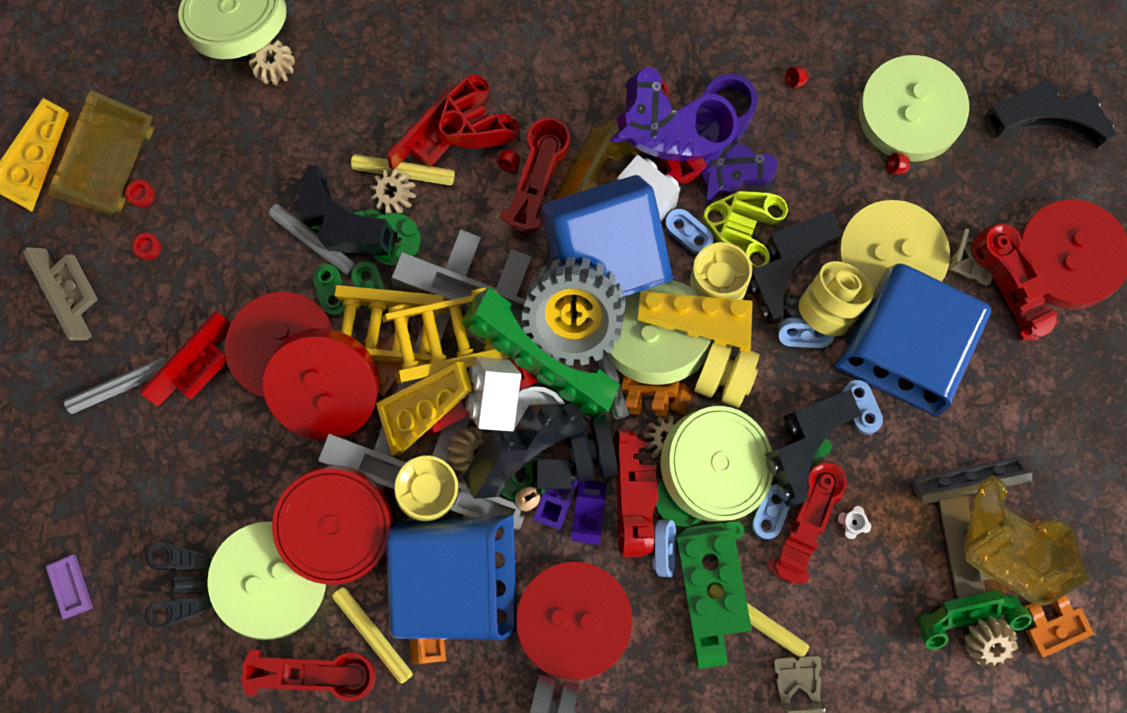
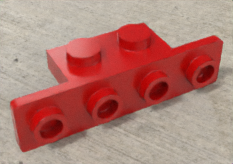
M453 84L448 90H443L438 97V101L432 107L426 108L421 119L406 130L404 137L398 143H394L389 148L387 160L390 169H396L409 154H412L431 167L451 146L438 139L437 128L448 94L457 85ZM445 126L442 128L445 134L456 133L453 127Z
M215 311L145 384L140 393L156 406H160L176 388L191 400L227 362L226 355L215 346L227 335L231 323L218 311Z

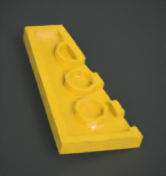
M43 98L0 160V195L33 212L69 115L65 109Z
M640 291L638 321L668 330H674L675 328L687 332L688 336L695 338L703 336L715 340V344L725 347L727 344L739 347L740 351L750 354L752 301Z
M456 362L376 403L392 456H400L473 390L464 362Z

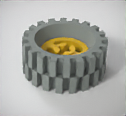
M567 257L566 264L564 265L561 264L560 259L552 261L550 270L546 265L541 268L538 277L535 275L531 280L522 311V320H524L523 330L526 334L530 333L529 338L535 344L538 343L539 348L545 353H551V357L559 361V358H565V365L573 366L574 359H580L581 365L589 364L590 356H593L595 361L602 359L603 350L609 354L614 349V341H619L621 329H623L625 296H622L623 288L620 283L615 284L616 276L611 271L606 275L604 274V265L598 262L595 268L589 266L590 259L583 258L582 264L575 263V257ZM573 294L578 295L576 302V310L578 312L576 322L572 321L573 306L571 304Z

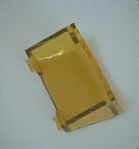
M90 90L47 195L114 215L115 211L121 212L126 200L122 196L123 189L143 140L149 141L155 126L150 125L153 116Z
M617 117L597 124L591 129L554 194L552 201L598 187L599 185L594 183V180L607 157L620 162L621 158L626 154L639 155L641 150L634 147L628 141H610L611 137L619 131Z
M994 475L978 486L964 544L965 557L969 564L1036 605L1051 604L1088 581L1075 532L1071 526L1061 520L1049 519L1035 527L1005 508L1002 501L1007 497V487L1003 481Z

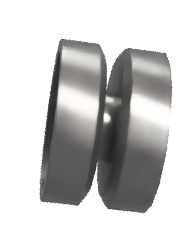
M539 675L530 713H577L578 703H576L580 684L564 681L561 684L559 697L555 698L553 697L556 684L554 678Z

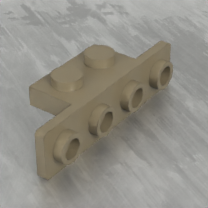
M25 248L23 253L28 261V265L35 274L40 288L47 297L51 309L58 318L69 340H89L92 335L81 314L98 299L75 255H65L54 265L46 249Z
M967 496L938 501L956 598H964L986 592L984 581L993 579L992 573H994V563L991 556H988L986 547L989 542L986 528L982 527L981 521L972 522Z

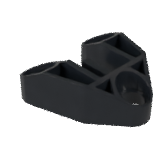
M164 542L155 543L147 549L145 560L147 565L154 570H170V572L199 571V576H173V582L171 583L172 594L199 593V598L174 599L150 604L145 610L144 616L146 623L151 628L158 629L205 613L213 606L208 592V572L212 562L210 557L200 552ZM155 548L166 550L168 558L165 563L157 564L153 561L152 552ZM157 606H162L167 611V618L163 623H156L151 617L152 610Z

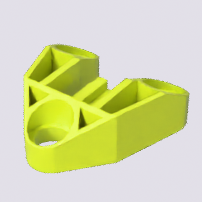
M739 191L710 204L704 212L703 223L711 231L715 243L733 244L742 249L749 258L750 255L759 253L764 257V264L760 265L763 266L769 263L770 254L763 244L751 238L756 222L758 220L769 225H779L785 219L788 208L785 200L780 196L770 193ZM770 206H777L781 209L782 215L779 218H774L767 209ZM712 211H718L721 213L723 220L720 222H710L708 214ZM751 262L752 269L760 267Z

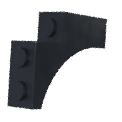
M1049 80L992 105L985 115L997 138L1023 128L1051 127L1071 132L1085 139L1098 149L1107 145L1117 135L1113 123L1107 119L1101 109L1099 100L1093 96L1090 90L1062 102L1058 90L1051 85Z
M307 165L305 175L301 178L299 198L295 201V214L305 225L319 226L318 240L328 251L389 256L394 230L387 220L356 215L340 207L333 201L330 195L327 177L317 165Z
M831 211L770 235L766 248L769 251L770 258L772 260L775 259V261L752 269V276L748 285L751 294H756L760 303L758 304V310L762 319H767L770 326L780 322L784 316L783 302L785 289L795 269L814 253L837 244L842 236Z
M851 390L783 416L785 430L793 442L765 453L767 458V468L774 475L778 485V495L785 502L786 507L808 500V477L811 464L823 441L842 424L862 416Z
M529 405L513 431L490 430L463 476L473 498L498 497L511 477L535 455L565 438L583 433L588 424L576 405Z

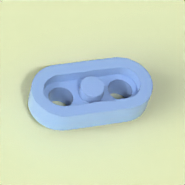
M675 209L667 215L665 222L666 231L691 253L698 255L704 247L713 243L711 231L686 210ZM681 222L683 227L678 229L674 226V223ZM701 239L704 244L698 246L694 243V240Z
M787 318L778 327L780 341L790 347L823 348L830 345L834 339V336L815 332L816 330L808 325L803 318Z
M860 380L851 381L844 387L842 393L848 390L852 391L862 415L851 421L859 433L864 435L873 434L880 429L883 423L880 409L867 383ZM855 389L862 392V398H857L854 395ZM865 415L872 416V424L865 421Z
M777 484L770 486L766 497L758 506L752 521L753 532L757 537L764 540L772 539L780 533L790 506L786 507L785 502L782 500L778 505L772 502V495H778ZM764 520L768 521L771 525L768 531L763 530L761 527V523Z
M659 520L657 525H654L655 554L652 566L659 577L671 578L675 573L677 564L676 527L672 520Z

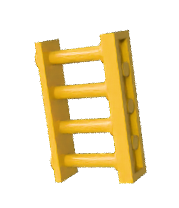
M339 285L336 286L335 297L345 306L341 332L352 336L356 309H359L360 306H369L372 311L365 348L371 354L374 361L402 364L404 362L396 328L392 351L376 349L383 311H386V308L405 305L406 309L448 301L444 295ZM449 309L433 312L435 321L440 313L448 314ZM406 317V318H405L407 325H408V319H409V317ZM424 324L419 354L413 353L414 359L418 361L419 366L430 364L429 358H432Z
M487 287L472 290V296L410 309H406L405 305L388 308L389 313L382 316L383 322L394 320L404 362L401 365L402 370L395 372L397 384L429 377L456 362H464L466 368H469L471 365H475L476 357L509 358L504 353L495 350L487 341L486 346H484L485 351L474 354V350L470 349L465 325L461 323L463 315L460 306L471 304L474 297L487 289ZM444 309L450 310L459 352H457L458 358L449 360L442 353L433 312ZM422 314L432 358H429L430 364L419 366L418 361L414 359L405 318Z

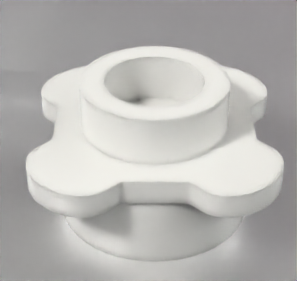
M856 506L851 512H843L838 516V522L843 525L845 536L848 539H854L857 534L861 532L868 533L871 530V523L868 522L862 507ZM856 520L857 525H853L852 521Z

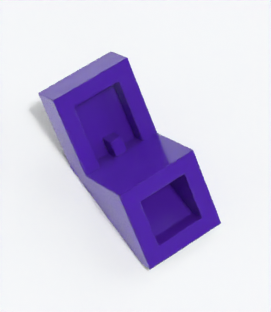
M575 477V482L571 484V489L546 490L542 494L533 521L560 530L578 486V479Z
M595 481L579 483L571 541L600 544L607 483Z

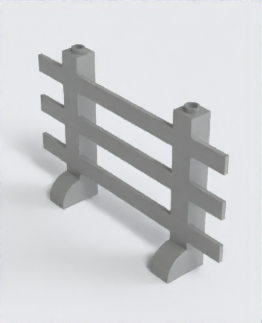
M460 230L445 269L402 252L392 276V290L444 295L447 300L472 296V290L490 287L494 291L497 290L499 295L511 303L510 310L523 330L524 320H522V311L525 299L518 297L517 294L531 256L511 249L497 288L466 277L481 237ZM470 304L460 306L461 310L467 312ZM450 310L448 314L440 313L436 317L435 323L440 342L451 316ZM423 326L416 341V344L414 346L413 353L419 354ZM425 378L400 383L397 392ZM538 381L528 387H541L542 383ZM466 399L463 400V401H461L464 407H465ZM470 415L443 428L432 456L442 459L451 468L452 462L447 460L451 451L446 447L452 445L451 436H457L458 429L467 428L471 418ZM383 428L374 450L329 434L318 460L321 466L339 465L359 470L374 480L382 490L385 487L395 491L397 475L406 464V462L395 459L396 456L391 455ZM458 482V493L455 502L449 509V512L466 517L514 515V529L517 530L520 529L525 514L520 513L521 509L516 503L500 498L501 494L493 498L474 499L467 485ZM500 526L498 530L504 532V528Z

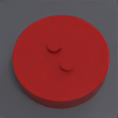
M1074 199L1051 203L1040 209L1029 219L1019 233L1022 239L1023 250L1035 263L1042 276L1039 279L1044 289L1048 287L1050 290L1049 293L1043 296L1044 302L1064 309H1082L1093 306L1119 289L1127 277V234L1119 221L1111 213L1094 203Z
M292 292L268 293L249 302L234 317L226 335V361L238 383L256 397L265 400L263 376L267 364L277 347L291 335L303 330L313 328L336 329L323 309L311 299Z
M327 328L303 330L285 339L273 353L263 376L264 397L275 418L290 431L315 440H327L329 434L342 438L358 430L371 416L380 389L378 368L368 350L353 337Z
M339 465L314 468L294 480L279 498L272 520L273 540L279 555L286 565L296 574L309 581L327 585L351 582L369 572L385 552L387 533L392 527L390 505L378 484L359 470Z
M583 562L560 563L541 572L525 589L517 610V631L524 651L540 669L552 676L566 680L588 679L609 669L625 651L632 631V611L625 591L608 572Z

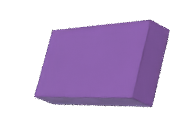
M70 555L46 565L62 619H68L93 608L76 555Z

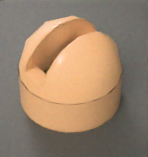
M524 487L515 495L516 505L523 511H531L539 504L540 494H538L537 489L534 487ZM527 495L531 497V500L528 502L524 498Z

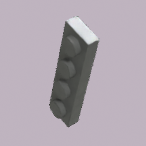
M1015 456L912 478V488L921 503L927 504L1032 481L1033 472L1021 456Z

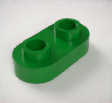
M363 261L354 266L351 276L355 287L386 290L380 273L373 263ZM365 274H371V278L368 281L362 280ZM363 306L367 312L371 313L372 309L369 306Z
M321 265L313 274V282L321 307L327 315L341 317L345 311L343 303L339 300L336 305H330L331 299L336 298V286H344L341 274L333 265ZM324 274H331L329 280H322Z

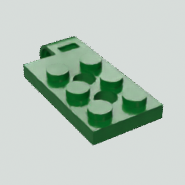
M734 529L678 537L676 540L691 622L690 628L697 668L703 669L727 665L723 635L752 631ZM713 555L717 559L718 566L715 570L709 571L703 567L702 558L704 556ZM712 583L719 584L723 589L722 597L720 599L710 598L707 594L708 585Z

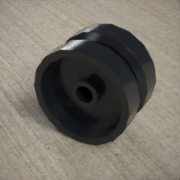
M606 415L591 417L590 436L587 435L585 428L583 433L570 436L569 440H567L572 466H575L578 483L593 481L595 476L593 462H597L599 473L603 478L618 476L614 445Z

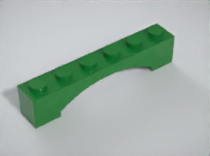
M490 287L474 297L461 322L473 334L485 339L495 350L507 355L515 361L517 366L526 369L537 377L539 382L548 385L559 393L561 398L575 404L583 414L595 417L609 411L619 388V383L600 369L591 373L576 370L546 354L519 326L510 310L511 303Z

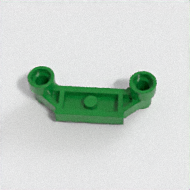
M1000 590L943 602V606L933 614L922 615L917 622L922 631L921 637L926 647L930 650H935L943 647L948 642L945 630L978 623V618L986 621L989 616L995 619L1004 617L1013 630L1027 628L1033 619L1027 608L1020 604L1015 595L1005 596Z

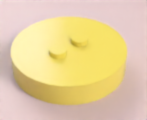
M885 200L868 205L849 221L838 242L837 261L852 265L861 271L870 281L874 293L885 270L897 263L908 265L942 282L949 267L950 248L943 228L929 212L906 201Z

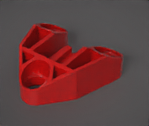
M471 74L464 78L448 94L438 124L437 137L441 142L448 145L478 149L512 143L518 135L520 125L515 118L508 114H492L487 117L484 106L479 104L486 100L490 85L483 77ZM504 125L511 127L513 131L509 130ZM445 126L453 127L456 133L445 134L442 128Z

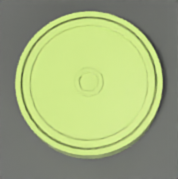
M182 0L178 16L184 33L198 52L212 58L233 59L246 56L261 49L278 34L285 21L286 3L285 0Z
M907 55L891 59L875 70L861 94L858 114L866 137L881 152L888 156L892 153H901L908 156L912 162L924 161L942 154L956 141L967 123L969 99L962 81L948 66L926 56Z
M673 280L643 290L646 292L701 296L692 287ZM640 292L625 296L621 337L618 342L614 341V349L609 354L607 353L611 363L619 372L632 380L645 384H669L687 378L706 362L714 341L713 339L703 336L695 338L688 336L687 332L676 328L668 330L638 321Z
M726 406L704 408L684 416L669 431L661 453L663 481L676 504L685 512L698 519L717 522L741 518L755 510L762 503L770 489L773 475L767 468L765 453L772 451L761 427L745 413Z
M272 522L254 523L239 529L229 536L216 551L208 572L209 597L218 616L235 632L257 640L278 639L301 629L319 609L326 588V584L309 581L296 574L286 565L279 555L273 540Z

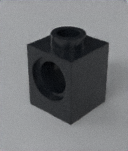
M537 459L532 461V487L537 490L571 489V484L575 482V468L571 467V460Z

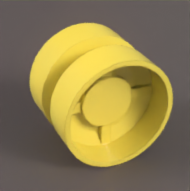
M724 242L710 244L704 247L696 256L689 286L698 291L703 297L743 300L752 276L750 259L742 249L733 244Z
M838 261L828 262L821 268L813 282L801 296L798 304L799 311L807 324L816 331L828 336H841L847 333L858 316L861 315L872 301L873 288L867 277L852 265Z
M714 340L694 392L711 398L719 385L724 386L721 402L739 409L744 396L749 395L758 372L755 368L760 354L751 350L750 354L739 351L735 360H731L729 358L732 345L727 344L725 347L715 344Z
M420 456L410 460L401 468L395 481V496L400 509L407 516L418 521H433L445 515L455 502L458 493V481L453 469L442 459L433 456Z

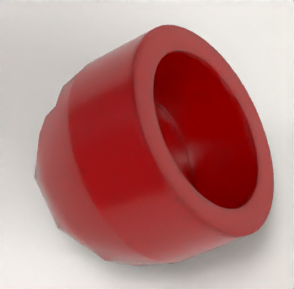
M793 66L786 70L785 81L790 88H797L806 84L808 73L803 67Z
M513 149L504 150L497 159L499 167L511 173L515 172L520 162L519 154H516V151Z
M892 153L887 161L888 172L896 175L908 172L911 166L909 157L901 153Z

